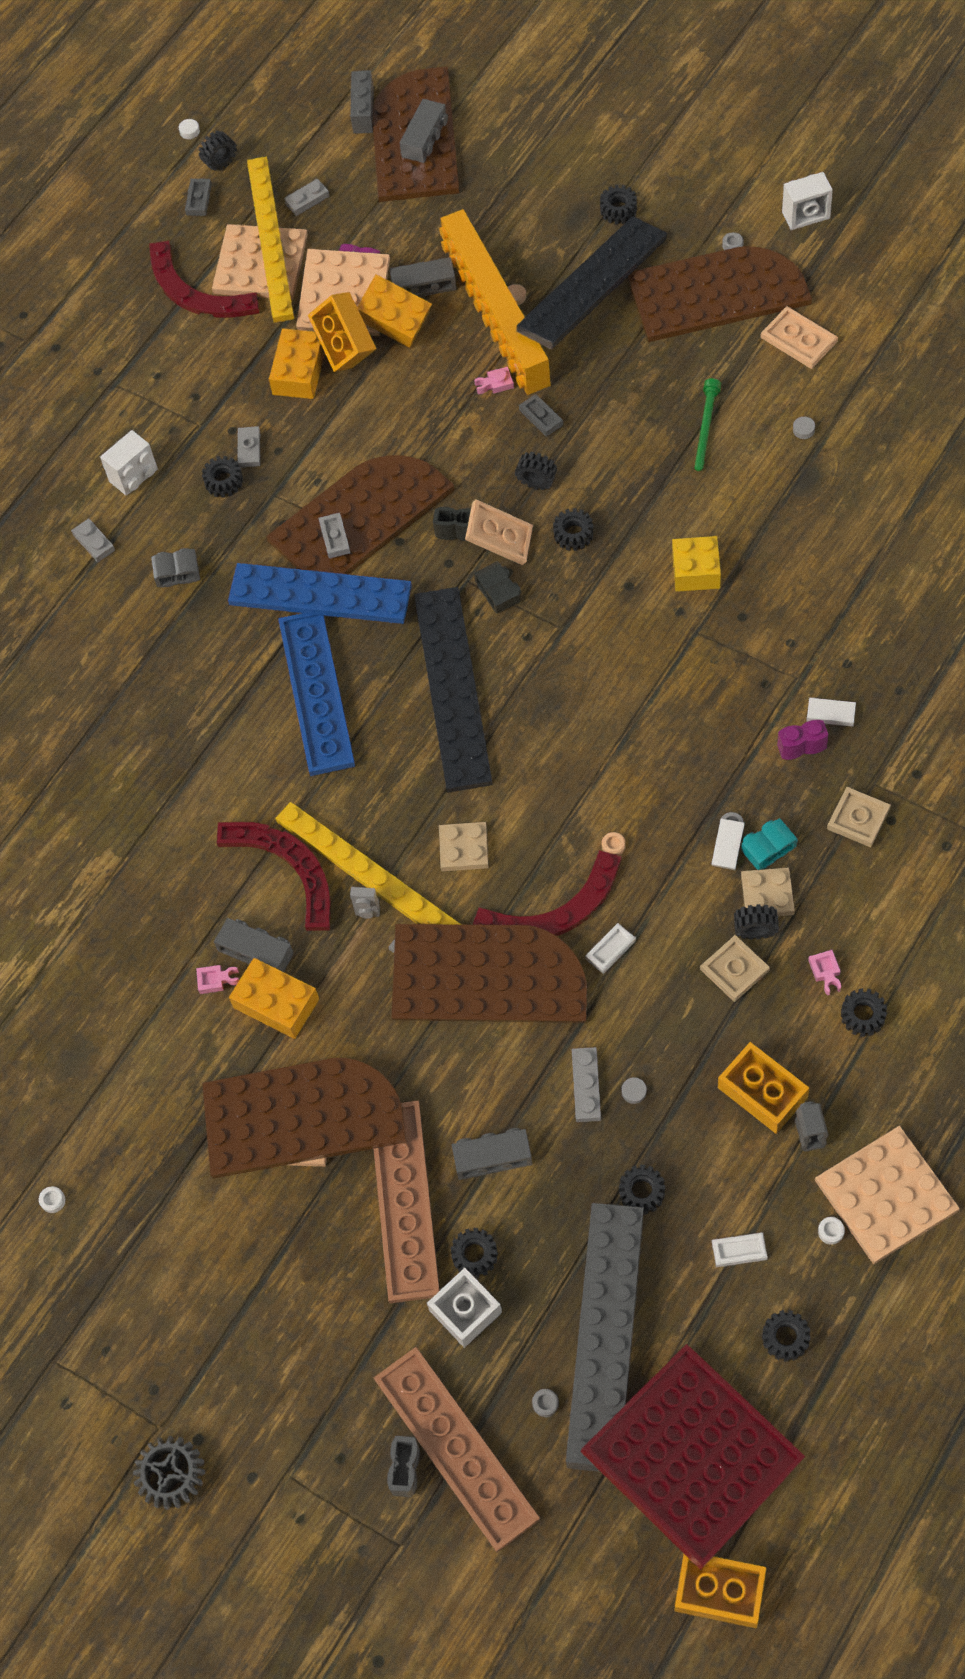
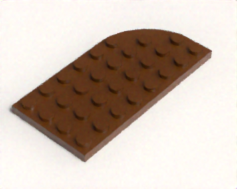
M448 66L419 69L405 73L386 85L377 96L373 105L372 119L379 202L458 194L459 183ZM422 99L445 104L446 113L448 114L447 124L442 127L440 137L437 141L435 140L432 153L427 156L424 163L403 158L400 149V141Z
M735 247L636 270L627 277L648 343L782 312L786 306L794 309L812 305V298L800 269L783 255L760 247Z
M401 455L373 458L357 465L267 535L266 538L296 569L348 575L452 493L455 487L436 468L423 460ZM340 513L350 553L329 558L319 518Z
M395 924L391 1018L392 1020L586 1023V977L578 958L569 946L554 934L535 926Z
M330 1058L202 1083L210 1175L213 1179L407 1143L403 1107L395 1089L379 1071L357 1060Z

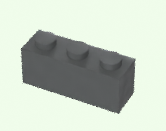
M371 70L351 71L350 117L353 134L373 133L374 85Z
M422 99L400 141L401 156L403 158L424 163L427 156L431 155L435 140L439 139L440 131L448 121L445 104Z
M451 257L390 268L392 283L418 297L456 290Z
M227 918L214 941L217 950L223 954L250 964L253 958H256L282 972L285 971L294 954L288 940L282 937L274 938L261 928H256L255 930L239 919L234 921Z
M512 1128L507 1130L506 1133L498 1135L487 1133L479 1139L463 1138L452 1144L459 1180L533 1165L526 1129Z

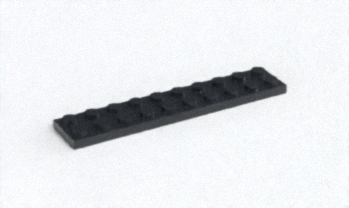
M632 216L519 322L516 332L553 349L667 239V232Z
M458 587L414 594L447 793L491 786L493 783Z

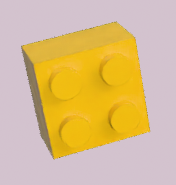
M717 536L672 539L675 592L720 589L721 572Z

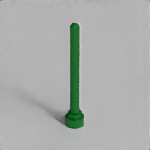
M714 378L706 379L703 387L706 401L694 466L696 471L703 469L714 400L721 390V382Z

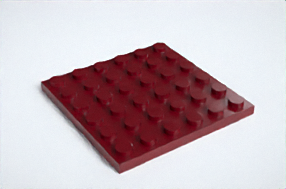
M687 1344L580 1451L700 1570L805 1458L790 1441Z

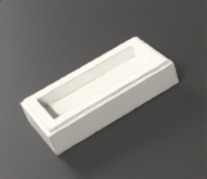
M809 698L807 722L823 720L825 724L853 727L856 702Z
M727 819L720 820L712 866L731 870L736 869L744 829L743 822Z
M617 923L585 958L604 974L632 946L636 938Z
M763 1233L712 1240L716 1267L767 1260Z

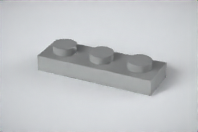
M596 1047L572 1049L576 1122L601 1121Z

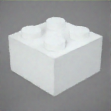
M824 172L812 174L784 184L782 213L791 230L830 218L832 188Z
M133 430L100 456L109 482L126 496L136 490L144 480L151 477L158 469L149 443Z
M466 1268L427 1302L429 1311L464 1348L502 1313L501 1306L497 1300Z

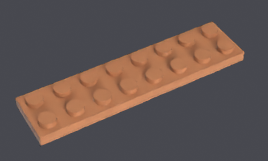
M419 1101L401 1103L407 1143L374 1149L389 1304L433 1298L440 1291Z
M417 1347L374 1377L375 1382L496 1553L540 1521L536 1512Z

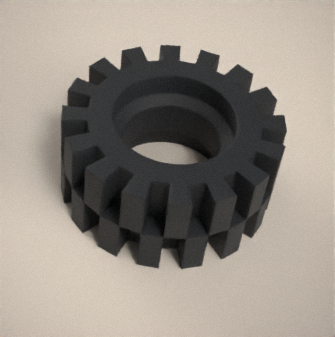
M218 130L215 134L213 132L210 133V137H205L206 141L201 142L203 147H199L200 153H198L200 159L214 171L218 169L223 170V166L226 168L228 166L227 163L233 161L231 158L236 156L234 152L237 151L236 143L226 133Z
M618 184L615 185V188L610 186L608 191L606 189L603 191V194L600 196V213L603 219H608L609 223L615 221V224H618V221H621L622 224H625L626 219L629 220L632 216L635 217L637 213V196L632 191V188L628 187L626 189V185H622L619 188ZM616 202L625 203V205L621 207L612 206V204Z
M526 452L520 457L515 470V476H517L518 481L522 480L521 483L523 485L528 484L527 487L529 488L533 486L535 490H538V488L545 490V488L549 489L557 473V466L553 464L554 461L552 459L548 460L547 456L542 457L541 453L535 455L534 452H530V454Z
M217 456L216 461L212 458L209 460L210 464L206 463L204 465L205 469H202V478L206 490L211 495L214 494L215 497H218L220 494L221 498H225V494H228L230 497L232 496V491L237 493L238 488L242 487L243 477L238 462L234 461L233 458L230 457L228 460L227 456H223V459ZM221 473L230 474V477L226 480H215V477Z
M573 508V512L565 509L566 514L561 511L559 517L556 516L555 522H553L555 542L560 544L562 549L566 546L567 551H570L571 547L574 548V551H578L577 547L579 546L582 550L585 548V544L588 546L590 540L593 539L592 518H590L588 513L584 515V510L582 509L577 512V508ZM572 525L582 528L576 534L565 532V529Z
M756 904L754 907L748 905V908L741 907V910L737 909L736 913H734L735 934L743 939L748 937V940L753 938L760 940V937L766 939L769 938L768 935L774 936L779 930L777 909H774L772 906L769 907V905L762 907L761 904Z
M863 988L858 989L857 993L853 990L850 996L847 995L841 1009L842 1023L846 1024V1029L848 1031L852 1029V1034L854 1035L857 1032L861 1033L860 1037H865V1033L872 1036L874 1031L876 1033L879 1032L881 1026L883 1027L887 1014V1005H884L885 1000L883 997L879 998V993L876 991L872 994V989L868 988L867 992H863ZM859 1005L869 1006L873 1010L872 1018L869 1020L858 1019L854 1013L855 1008Z
M635 1165L631 1171L627 1169L625 1176L621 1177L619 1184V1194L623 1205L643 1208L644 1215L648 1214L650 1210L652 1212L656 1211V1207L662 1205V1200L665 1197L664 1179L660 1177V1172L658 1170L653 1171L651 1166L645 1168V1165H640V1168H636ZM639 1181L648 1182L652 1187L651 1194L646 1198L636 1197L632 1192L635 1183Z
M469 1228L465 1229L466 1233L462 1234L460 1232L458 1238H454L452 1242L451 1257L454 1266L458 1269L459 1273L466 1268L475 1278H480L479 1275L481 1274L486 1276L488 1274L487 1271H492L494 1263H497L498 1251L493 1237L490 1234L487 1235V1232L483 1229L482 1231H479L478 1228H474V1231H470ZM472 1244L480 1245L484 1249L482 1259L477 1262L467 1260L464 1255L466 1248Z
M784 1310L779 1311V1314L773 1313L771 1318L766 1320L763 1328L762 1340L764 1348H767L770 1356L773 1354L776 1360L781 1358L784 1359V1362H788L789 1359L797 1360L798 1356L802 1357L810 1341V1327H807V1321L805 1319L802 1320L800 1314H793L791 1310L788 1313H784ZM785 1326L792 1328L797 1336L796 1341L791 1345L779 1343L776 1338V1332L779 1328Z

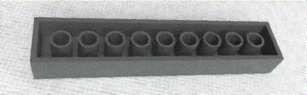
M592 1203L566 1455V1466L570 1469L600 1472L580 1451L627 1403L644 1217L643 1208Z

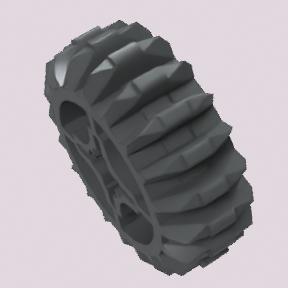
M168 1436L166 1444L160 1437L157 1440L158 1446H155L152 1442L148 1444V1447L151 1449L148 1453L145 1450H141L140 1454L144 1457L143 1460H135V1464L141 1467V1469L133 1471V1475L140 1477L134 1481V1485L141 1487L138 1494L141 1497L146 1495L145 1502L148 1504L154 1501V1507L159 1509L163 1504L166 1510H170L173 1502L176 1508H180L181 1499L186 1503H190V1498L187 1496L190 1492L195 1496L198 1495V1491L194 1486L203 1485V1481L197 1478V1476L205 1475L204 1469L198 1468L204 1464V1460L197 1458L200 1452L198 1449L192 1450L193 1444L191 1442H187L184 1445L182 1437H179L175 1442L172 1436ZM171 1453L168 1454L165 1461L161 1463L155 1462L162 1455ZM181 1454L187 1458L189 1464L188 1474L179 1469ZM172 1469V1470H173L175 1473H177L178 1475H176V1474H173V1475L168 1474V1476H166V1475H165L163 1472H161L160 1470H162V1471H170V1470ZM150 1471L159 1476L158 1491H155L151 1486ZM175 1483H184L179 1489L167 1493Z

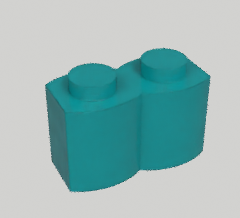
M781 819L770 820L762 826L761 831L755 834L752 832L745 836L741 851L757 870H763L777 859L791 852L797 846L798 839Z

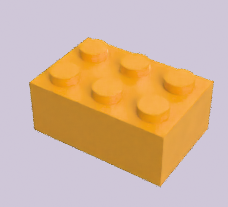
M375 274L357 308L366 325L410 348L426 320L432 304Z
M350 292L331 295L308 314L309 320L334 372L352 369L376 350Z
M282 328L269 376L272 395L314 399L325 356L316 332Z
M253 958L229 996V999L234 1009L295 1039L318 1003L319 996L316 988Z
M751 1042L718 1077V1089L775 1134L793 1116L800 1105L806 1101L809 1094V1087Z
M684 1554L675 1602V1612L757 1628L766 1567L713 1557L700 1570Z

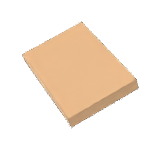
M788 306L761 332L762 339L811 369L838 342L837 336Z
M476 499L472 503L465 540L523 565L527 561L533 525Z

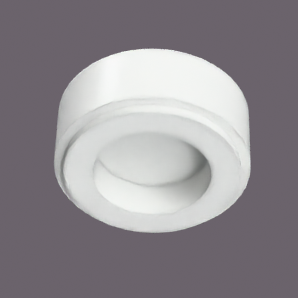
M186 119L179 125L180 135L185 139L195 138L200 132L197 121L193 119Z
M47 1187L40 1193L39 1204L46 1212L56 1213L63 1208L65 1195L57 1187Z
M827 1217L820 1222L818 1235L823 1242L836 1244L844 1236V1225L835 1217Z

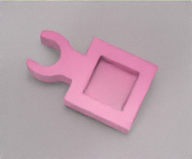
M508 367L487 372V378L479 377L474 380L475 386L483 385L477 387L478 394H483L489 389H492L494 394L514 388Z
M830 950L809 956L808 961L816 982L821 980L825 982V993L830 995V985H835L838 992H840L841 983L835 978V976L840 975V969L833 951Z
M220 965L196 968L198 991L200 994L224 991L223 984L237 985L239 982L238 978H230L232 974L239 973L237 967H230L226 971H222Z

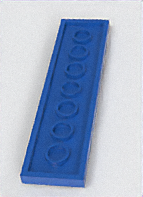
M237 563L228 602L232 606L404 624L412 585L411 581Z
M301 613L278 618L310 776L355 767L324 615Z

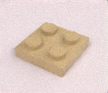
M846 787L827 825V829L871 847L891 805Z
M486 822L439 825L441 871L488 868Z
M789 868L741 871L744 906L748 908V905L753 907L756 904H761L762 907L769 905V907L772 906L774 909H777L778 916L794 915Z
M736 935L700 966V970L734 1002L768 973L770 969Z

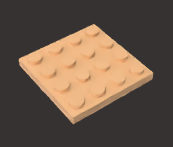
M227 224L212 286L213 294L233 296L257 292L258 297L269 298L258 226ZM279 228L291 300H294L308 236L307 229Z
M308 249L296 325L297 329L315 331L308 314L331 295L350 292L356 306H358L375 274L387 280L390 256L388 254ZM366 325L371 336L380 335L379 331Z
M900 1126L815 1177V1182L873 1264L881 1261L959 1212L960 1209Z

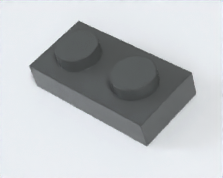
M190 179L185 207L186 215L206 216L212 186L211 179Z
M536 394L519 405V411L546 437L563 426V420Z

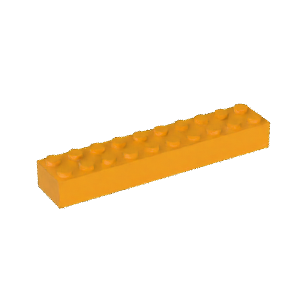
M464 209L442 217V227L439 228V231L443 238V241H441L445 254L448 253L450 255L452 266L457 268V274L461 283L465 282L466 284L465 288L468 296L473 297L477 312L482 313L484 325L490 327L493 341L499 343L500 353L503 358H507L511 373L515 372L518 386L520 389L524 388L527 395L551 386L549 359L540 343L516 332L517 324L525 317Z

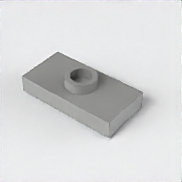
M259 426L238 428V464L240 467L260 466Z

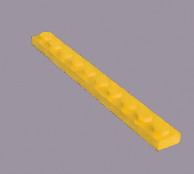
M267 157L247 160L273 321L276 323L294 319L268 160Z
M292 802L275 818L278 824L367 888H375L376 894L416 924L461 925Z

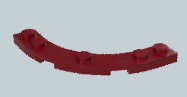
M169 241L149 244L151 266L155 279L163 289L164 294L178 306L199 315L200 313L212 314L216 318L260 314L257 292L233 296H216L197 291L182 281L175 272Z
M218 822L216 842L218 847L258 848L271 852L286 861L296 871L305 889L306 931H330L331 897L329 886L320 863L301 841L285 831L281 832L270 828L266 824Z
M599 850L585 885L570 901L555 910L534 916H510L479 907L472 925H529L544 929L555 936L567 933L586 921L590 914L605 901L615 881L622 856Z

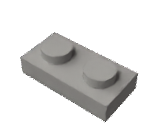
M316 179L285 197L284 201L287 207L297 216L328 198L329 191Z
M340 513L320 517L319 522L328 557L333 558L349 554L350 549Z
M87 519L71 530L73 536L97 562L115 551L111 542L90 519Z
M351 887L350 897L355 914L362 918L379 917L380 905L375 888Z

